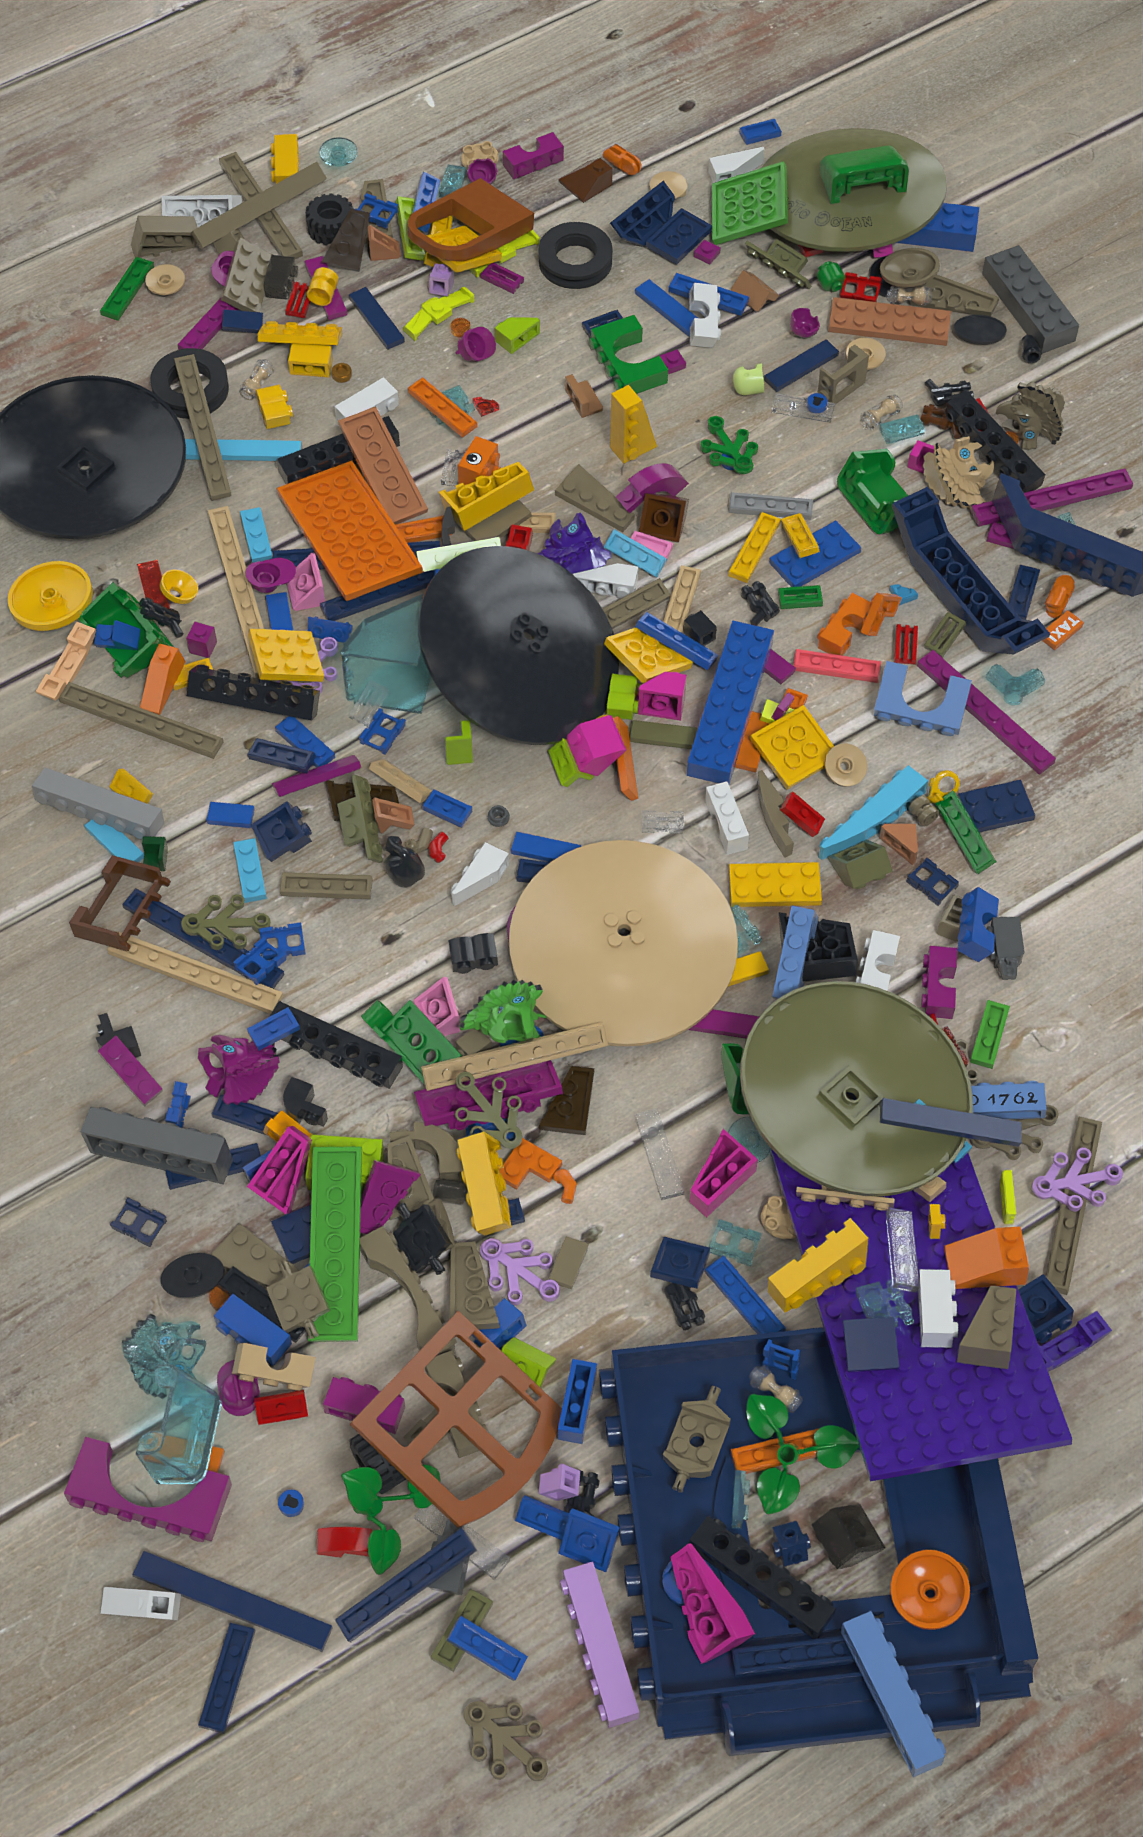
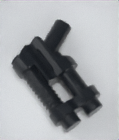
M931 379L925 382V386L931 390L930 398L936 406L944 405V403L946 404L959 395H952L953 392L962 393L967 390L974 397L973 391H969L971 390V383L965 380L960 381L959 384L950 385V383H944L943 387H938Z
M755 581L752 587L748 585L742 587L741 594L743 598L749 601L750 609L757 613L750 620L751 625L757 626L763 619L765 622H768L780 612L779 606L774 603L763 583ZM755 595H760L762 599L757 600Z
M148 597L140 600L139 606L142 607L140 614L143 615V618L147 620L153 619L158 621V624L161 626L166 625L170 627L176 638L183 636L184 633L179 626L182 620H180L178 611L159 605Z
M671 1283L664 1288L666 1298L669 1299L677 1317L676 1322L678 1326L682 1327L683 1331L692 1328L691 1323L695 1322L696 1326L704 1324L706 1316L704 1311L699 1309L696 1293L690 1290L691 1287ZM688 1305L691 1314L685 1315L682 1306Z
M579 1470V1486H586L584 1497L575 1496L567 1498L563 1511L570 1513L573 1508L595 1517L590 1513V1509L596 1505L594 1494L595 1489L599 1487L600 1483L598 1474L589 1472L588 1477H584V1472Z

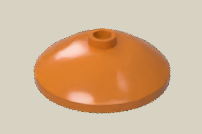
M922 1550L910 1554L896 1567L891 1580V1597L896 1610L907 1622L918 1628L936 1630L953 1624L962 1616L969 1602L970 1585L965 1570L953 1557L936 1550ZM932 1590L935 1592V1596L928 1598L925 1592Z

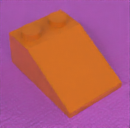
M1021 1226L994 1228L944 1246L947 1267L950 1270V1280H955V1289L1026 1285L1029 1265Z

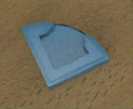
M899 584L890 586L891 594L902 597L899 605L918 599V593L912 588L902 587Z

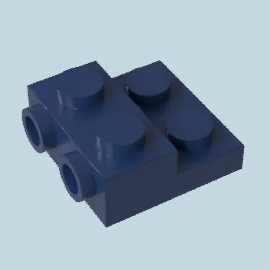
M288 801L251 824L267 859L271 862L289 850L295 853L312 842L309 836L312 834V830L306 822L302 823L301 818L304 817L302 811L297 805L294 807Z
M1044 1274L1018 1289L1036 1340L1040 1341V1343L1048 1341L1052 1337V1332L1059 1328L1060 1331H1063L1072 1324L1073 1308Z

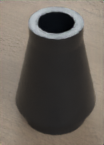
M1025 335L1022 338V357L1028 363H1036L1041 358L1042 350L1032 335Z

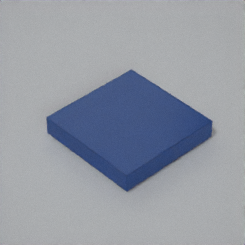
M572 1508L558 1554L583 1564L593 1562L596 1569L607 1572L620 1527Z

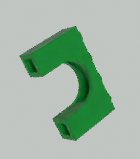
M635 315L591 329L589 344L592 350L595 349L599 362L604 364L608 377H612L616 390L629 385L638 394L667 384L668 368L660 356L640 363H627L615 355L625 347L642 342L643 328Z

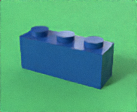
M234 1294L229 1297L214 1315L217 1330L225 1336L231 1335L235 1338L234 1341L237 1345L247 1343L267 1347L266 1361L272 1366L277 1363L292 1345L291 1337L288 1333Z
M572 1359L558 1426V1440L583 1444L597 1376V1363Z

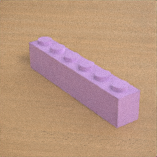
M593 1562L563 1570V1579L560 1580L563 1595H568L571 1604L567 1605L571 1620L576 1619L578 1629H575V1635L578 1645H584L586 1654L582 1655L586 1670L591 1669L594 1678L590 1680V1685L594 1696L599 1695L601 1705L597 1707L601 1721L606 1720L608 1728L639 1719V1709Z

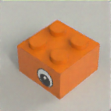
M475 436L458 464L459 484H470L476 481V477L482 475L491 476L493 471L501 468L499 467L500 453H498L497 443Z

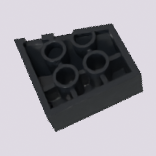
M779 912L781 948H783L789 916H787V913ZM826 919L818 921L815 937L810 939L807 948L802 981L856 976L858 958L850 923Z

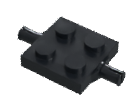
M405 1203L400 1204L396 1209L402 1216L403 1221L399 1228L393 1232L399 1249L405 1253L411 1269L415 1270L416 1273H421L431 1264L436 1275L442 1274L445 1268L441 1264L439 1257L452 1242L429 1205L423 1204L415 1212L410 1213Z

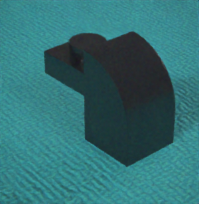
M108 1014L98 1015L101 1023L96 1025L100 1035L96 1037L99 1049L113 1037L117 1036L135 1058L141 1056L132 1026L113 1031Z
M291 1077L283 1094L286 1114L299 1124L304 1119L310 1125L324 1127L328 1120L326 1108L311 1103L315 1096L313 1085Z

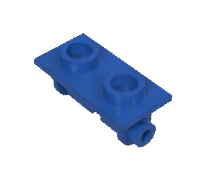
M317 616L315 618L308 617V631L312 632L313 637L320 639L332 637L337 642L349 644V635L353 630V625H350L349 622L342 623L319 619Z

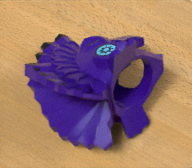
M581 512L576 513L573 521L564 528L560 524V519H557L550 528V539L548 538L545 542L546 549L537 553L561 565L572 574L606 566L607 560L611 559V552L604 549L600 536L595 538L592 535Z

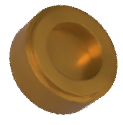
M338 363L332 367V378L336 382L344 383L351 379L352 370L348 364Z

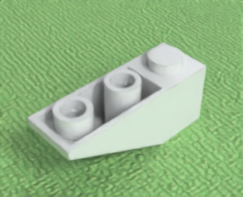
M764 147L709 158L708 173L712 182L715 183L753 171L764 161Z
M617 563L574 573L573 575L591 593L623 598L636 590L638 566Z
M486 842L481 849H477L473 856V862L470 866L467 865L464 868L459 883L456 882L451 889L452 905L456 906L497 883L509 866V853Z
M104 1587L100 1614L178 1621L181 1594Z

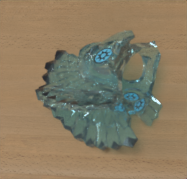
M149 1314L146 1320H139L136 1323L137 1328L131 1330L132 1337L122 1340L124 1357L130 1364L131 1372L134 1374V1381L138 1383L139 1388L144 1390L147 1395L151 1394L154 1398L158 1396L162 1400L167 1396L166 1386L170 1382V1377L177 1380L182 1391L190 1388L197 1381L192 1373V1369L204 1353L207 1344L206 1340L191 1338L193 1332L200 1329V1324L193 1321L178 1324L165 1322L159 1327L156 1316L153 1314ZM184 1346L193 1347L194 1352L190 1358L182 1355Z

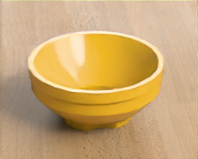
M168 570L161 578L160 589L163 595L175 604L190 603L198 593L197 582L184 571ZM170 590L177 591L180 597L173 596Z

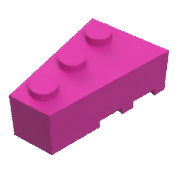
M294 1126L288 1127L247 1187L284 1214L291 1213L312 1139Z
M722 1129L719 1139L712 1148L705 1165H703L690 1190L689 1202L707 1218L756 1172L758 1159L727 1131Z

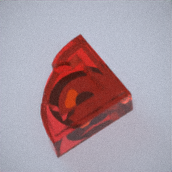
M483 397L472 398L473 405L481 417L499 410V404L493 399L488 400L483 399Z

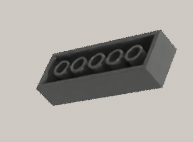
M1020 245L985 257L982 275L1025 333L1033 336L1041 348L1042 354L1076 341L1079 329L1078 322Z
M90 1107L80 1131L92 1154L164 1171L169 1170L172 1173L192 1176L223 1185L233 1161L226 1139L220 1134L211 1133L210 1135L201 1133V1131L195 1128L184 1129L173 1123H158L151 1118L145 1117L141 1119L126 1112L121 1114L115 1113L105 1107H100L99 1109Z

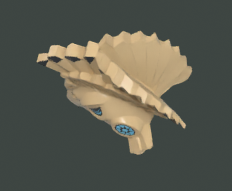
M968 436L955 440L953 448L948 451L946 448L941 449L937 442L934 445V454L928 452L924 456L923 475L926 477L925 482L929 484V489L933 490L934 495L939 496L940 500H945L947 505L952 504L954 507L959 504L963 509L968 507L971 510L973 505L986 503L981 497L979 490L984 487L985 480L993 473L994 462L992 461L990 465L985 462L980 465L976 462L974 453L982 445L978 442L969 443L970 437Z

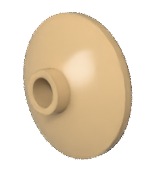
M164 264L156 266L146 275L148 289L158 295L176 293L185 283L183 271L174 265Z
M871 338L855 339L846 348L847 360L849 348L854 344L869 355L867 370L879 367L886 357L883 345Z
M842 743L834 746L827 753L825 770L834 783L850 787L858 784L865 777L867 760L858 747ZM841 763L846 765V770L841 768Z

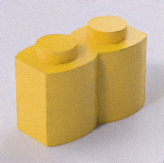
M280 384L256 389L258 405L266 428L270 429L291 424L290 417H293L291 405L286 404L288 402L286 390H282Z

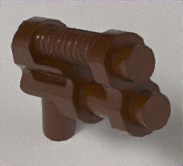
M929 404V406L924 405V414L921 415L920 422H923L926 426H929V424L940 426V429L943 430L951 428L955 439L962 437L959 428L947 419L946 409L934 407L935 405ZM935 414V415H937V416H938V415L941 416V417L943 416V418L934 417V416H932V415Z

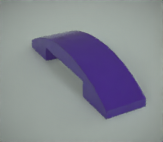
M1098 1311L1078 1321L1076 1326L1044 1345H1038L1048 1372L1075 1358L1111 1333L1112 1329Z

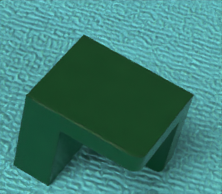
M143 836V864L158 867L160 871H166L168 854L166 837Z

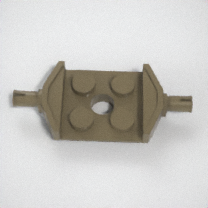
M711 1386L705 1401L682 1403L681 1413L667 1449L663 1453L665 1462L677 1472V1478L672 1487L675 1491L678 1489V1492H683L686 1480L690 1477L705 1478L712 1474L731 1423V1419L716 1404L721 1389L718 1387L715 1390V1386ZM699 1436L704 1440V1444L700 1447H694L690 1444V1440L693 1437Z

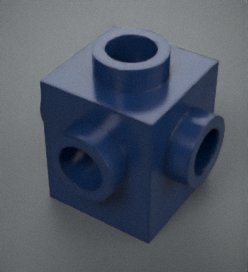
M797 1521L772 1527L774 1542L772 1543L773 1553L776 1558L780 1557L784 1567L808 1560L807 1549L811 1548L810 1540L807 1533H802Z

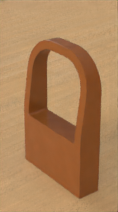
M479 178L412 213L408 219L407 233L413 243L435 257L449 261H465L496 250L533 230L534 213ZM452 215L481 235L463 245L446 246L435 242L417 228Z

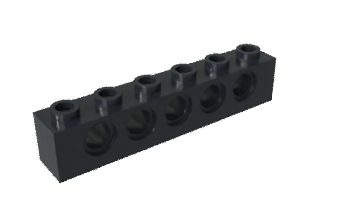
M967 390L947 402L945 410L947 419L959 428L963 436H969L972 443L978 442L982 445L978 450L985 456L989 464L992 461L994 462V467L998 470L999 475L1002 473L1020 480L1019 486L1023 493L1034 491L1042 486L1046 474Z
M389 416L382 418L396 447L400 446L399 432ZM342 433L277 459V464L285 484H289L349 461H353L354 464L357 461Z
M197 665L189 671L186 696L312 721L317 716L320 690H315L310 685H301L300 687L293 685L289 681H280L279 683L272 680H260V678L251 677L248 673L233 674L227 669L212 670L209 669V666ZM208 679L213 680L215 682L216 687H211L208 683ZM229 683L236 686V691H232L229 688ZM250 687L256 689L257 696L250 692ZM270 691L277 693L278 700L272 698ZM291 695H295L299 699V704L292 701Z
M281 1001L277 1003L270 1016L289 1007L300 1027V1030L281 1040L289 1043L296 1050L302 1049L309 1052L316 1059L322 1058L329 1061L336 1068L349 1070L358 1078L364 1077L378 1087L391 1088L403 1068L401 1055ZM310 1036H317L315 1039H308ZM331 1045H337L336 1048H328ZM352 1054H357V1055H358V1056L355 1057V1058H350V1057H349V1056L352 1055ZM373 1063L379 1064V1065L376 1066V1067H370V1066H369V1065H371V1064H373Z
M707 1516L690 1538L689 1544L691 1543L704 1560L811 1638L818 1639L833 1618L836 1608L833 1607V1603L823 1595L819 1597L812 1592L809 1584L803 1580L797 1581L790 1576L787 1568L780 1564L775 1565L772 1563L765 1552L750 1547L743 1536L737 1533L735 1535L732 1534L719 1519L715 1518L713 1520ZM716 1541H723L727 1544V1547L725 1549H718L714 1546V1543ZM744 1556L749 1562L745 1565H740L735 1561V1558ZM760 1571H764L770 1576V1578L767 1580H760L756 1576V1574ZM787 1587L791 1594L783 1596L777 1589ZM803 1602L809 1603L813 1609L805 1612L800 1609L799 1604Z

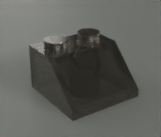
M861 1504L831 1508L811 1524L816 1532L817 1539L822 1543L830 1562L837 1570L852 1567L886 1548Z

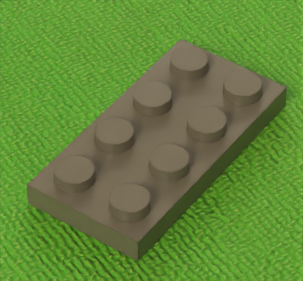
M239 238L221 300L242 311L260 312L275 255Z

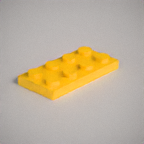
M268 321L266 324H263L258 332V342L338 345L342 337V327H337L336 324L318 326L316 323L298 325L296 322H287L284 325L278 324L276 321Z
M819 862L729 864L731 907L815 906L822 903Z

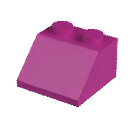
M663 672L640 685L638 714L681 721L685 702L687 675L678 672Z
M610 715L579 724L567 735L566 739L579 771L595 776L600 775L626 751L616 724Z

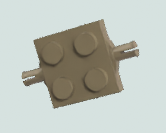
M285 1260L283 1263H279L284 1277L266 1289L283 1330L288 1333L296 1328L305 1327L308 1338L313 1339L319 1335L313 1322L321 1315L329 1312L330 1308L313 1268L309 1265L298 1272H292L289 1261Z

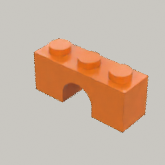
M851 593L848 599H843L839 606V611L833 613L826 628L822 627L817 636V639H819L818 649L828 654L843 656L851 646L852 632L845 629V627L862 629V621L868 615L871 608L870 601L854 593Z

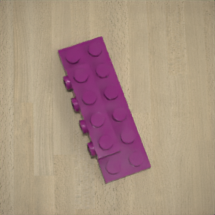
M551 1060L477 1078L474 1084L492 1106V1081L497 1077L505 1079L506 1088L503 1090L500 1116L505 1119L508 1118L509 1113L507 1100L511 1096H518L521 1099V1106L518 1112L525 1111L530 1113L535 1111L537 1107H541L540 1099L563 1094L561 1083ZM470 1080L461 1083L467 1086L470 1084ZM500 1080L495 1081V1087L502 1089L503 1082ZM456 1084L429 1091L423 1089L414 1092L425 1126H439L448 1123L450 1130H464L471 1124L489 1123L470 1120L459 1122L456 1120L455 1112L461 1107L467 1108L468 1111L484 1112L467 1091L459 1090ZM511 1099L510 1106L517 1107L518 1101ZM460 1110L458 1117L460 1119L466 1118V1112Z

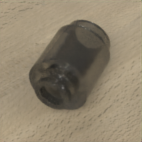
M446 1178L435 1181L433 1189L434 1199H440L444 1203L463 1205L464 1201H467L466 1194L468 1189L463 1181Z

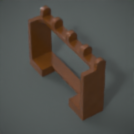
M112 855L102 870L105 880L102 890L89 910L87 907L79 906L69 924L74 937L129 951L131 945L127 943L131 935H139L141 930L136 926L141 918L149 919L151 912L147 910L152 901L159 902L162 896L158 891L161 886L168 887L171 881L166 877H162L158 867ZM122 875L153 883L121 936L119 932L91 925Z

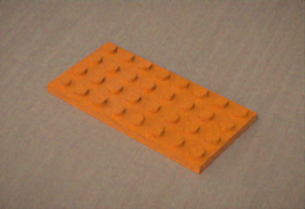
M353 461L277 488V493L346 601L423 572L421 563Z

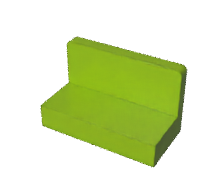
M469 720L461 721L462 736L445 737L447 765L473 763L472 736Z
M562 738V741L556 743L548 750L562 786L569 787L579 777L587 780L594 778L591 774L579 771L566 739Z
M515 1337L510 1339L501 1350L540 1388L543 1385L548 1370L556 1361V1358Z

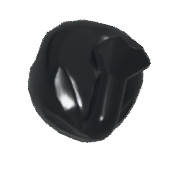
M399 836L388 837L385 849L390 854L384 862L386 873L399 887H410L424 877V864L412 848L402 846Z

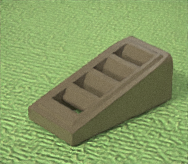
M953 895L939 922L938 935L958 941L962 909L954 905L962 907L963 897Z

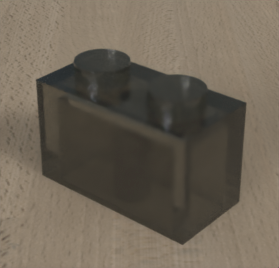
M271 255L264 280L265 297L289 300L290 292H293L295 285L294 278L298 277L299 271L298 266L295 265V257Z

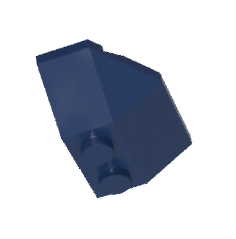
M663 180L611 221L610 224L621 239L643 247L646 245V241L672 217L675 195Z

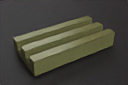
M947 612L924 644V648L931 651L934 650L943 658L966 626V622ZM950 619H952L953 621L950 623V625L948 626V628L945 630V632L943 633V635L941 636V638L938 640V642L936 643V645L933 646L932 644H933V642L935 641V639L938 637V635L940 634V632L943 630V628L945 627V625L947 624V622H948ZM957 623H959V625L956 627V629L954 630V632L951 634V636L949 637V639L946 641V643L944 644V646H943L942 649L940 650L939 648L941 647V645L943 644V642L946 640V638L948 637V635L950 634V632L953 630V628L955 627V625H956Z

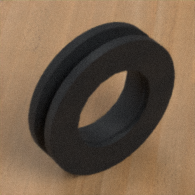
M584 222L562 223L548 230L540 240L538 248L540 270L546 279L557 286L569 289L588 288L605 279L611 270L613 253L611 240L603 230L592 224ZM581 246L592 251L595 256L584 264L572 265L564 263L556 255L566 247Z
M197 348L173 351L161 358L151 372L152 392L169 405L178 418L190 419L183 393H178L170 387L173 380L178 377L174 358L194 354L199 374L208 377L210 380L209 384L204 388L210 413L217 410L228 396L229 383L226 367L219 357L209 351Z

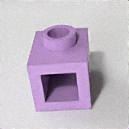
M435 264L429 276V293L449 296L454 284V271L446 264Z

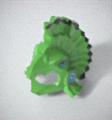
M513 980L511 983L504 981L500 986L495 985L492 990H487L484 996L478 997V1004H474L473 1009L467 1010V1014L460 1018V1030L475 1028V1030H481L484 1035L489 1034L492 1040L499 1043H506L508 1040L523 1042L539 1038L540 1035L535 1028L534 1020H538V1017L545 1019L546 1016L534 1012L533 1009L536 999L543 993L541 985H534L531 981L525 983L523 980L519 982Z

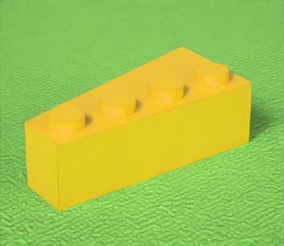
M629 385L611 393L610 448L624 464L657 447L643 401Z
M516 462L493 471L491 476L482 475L476 477V481L464 485L461 483L455 485L456 489L448 492H446V489L439 491V495L444 509L446 510L447 507H451L454 521L465 531L534 491L529 472L520 462Z
M486 1132L458 1139L459 1148H457V1155L464 1169L461 1175L463 1182L467 1184L468 1193L466 1194L468 1205L472 1208L473 1216H471V1223L474 1230L485 1236L511 1228L508 1199L502 1194L506 1189V1182L499 1169L504 1168L503 1159L499 1158L497 1150L501 1149L500 1141Z
M851 1218L843 1223L845 1228L835 1233L833 1230L825 1236L827 1240L819 1247L815 1248L812 1245L805 1250L806 1252L802 1255L801 1260L793 1259L768 1277L767 1292L784 1313L791 1309L799 1308L810 1298L820 1296L826 1289L833 1285L837 1286L849 1276L859 1274L864 1270L867 1259L868 1237Z

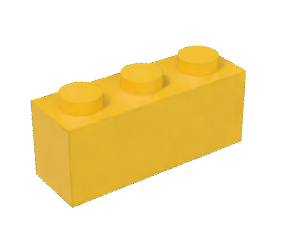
M297 134L274 135V143H271V153L275 157H271L272 169L275 170L271 171L272 182L277 184L299 172V147Z

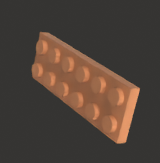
M833 297L828 332L947 346L951 311Z
M376 406L338 420V425L365 479L393 523L396 525L427 513L428 507Z

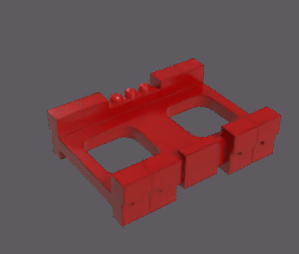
M845 273L846 278L840 298L877 302L882 278L870 276L868 279L863 276L857 277L856 273ZM847 283L857 284L855 293L845 291ZM867 286L876 287V295H865V288Z

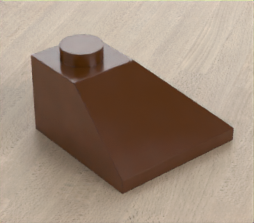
M601 158L593 159L561 177L559 183L584 203L612 186L613 168Z
M646 493L639 532L659 539L679 542L686 520L689 499L672 495Z

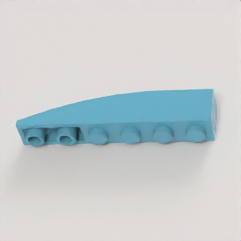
M909 765L902 771L898 770L888 784L884 783L874 797L870 796L859 811L855 810L850 815L846 823L839 824L834 834L830 837H825L819 845V858L821 860L826 859L834 853L869 839L881 831L882 825L893 823L908 810L910 804L916 798L926 793L928 780Z

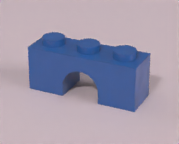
M980 887L963 896L957 947L959 952L977 962L985 959L994 951L995 934L988 931L984 925L990 922L992 917H997L999 904L997 897Z

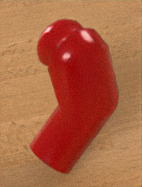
M440 832L428 847L431 859H434L437 863L442 862L446 857L445 853L442 852V846L449 838L444 832Z

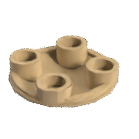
M490 141L463 147L461 162L467 169L476 159L489 158L495 164L499 160V154Z
M660 172L654 175L650 181L649 186L652 190L664 180L675 195V199L684 197L687 193V181L677 172Z
M784 1196L770 1197L761 1213L764 1228L772 1236L780 1239L795 1238Z

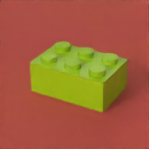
M311 1135L312 1143L309 1150L305 1177L307 1189L312 1190L313 1147H362L361 1194H363L374 1160L383 1162V1139Z

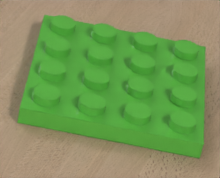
M784 161L712 183V240L715 245L788 224L787 166Z

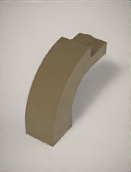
M414 1122V1131L400 1129L396 1132H390L391 1142L410 1135L415 1150H424L431 1153L439 1163L441 1183L463 1182L461 1172L464 1169L457 1155V1148L459 1146L454 1138L445 1130L435 1125L425 1126L423 1122Z

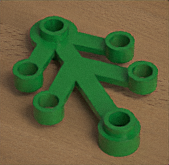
M719 416L710 417L707 428L711 434L717 435L723 445L705 439L701 441L700 450L703 453L716 451L730 455L732 458L724 457L719 453H712L709 463L712 466H719L721 464L731 466L740 474L752 472L754 464L751 458L758 453V444L748 442L745 454L741 455L739 453L743 443L748 441L749 431L739 429L733 444L723 430L724 419Z

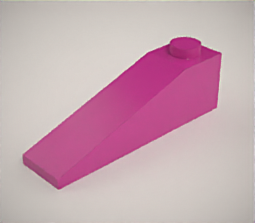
M691 1543L671 1556L677 1588L682 1591L685 1606H682L683 1614H687L690 1630L687 1631L688 1637L701 1664L736 1648L755 1634L741 1607Z

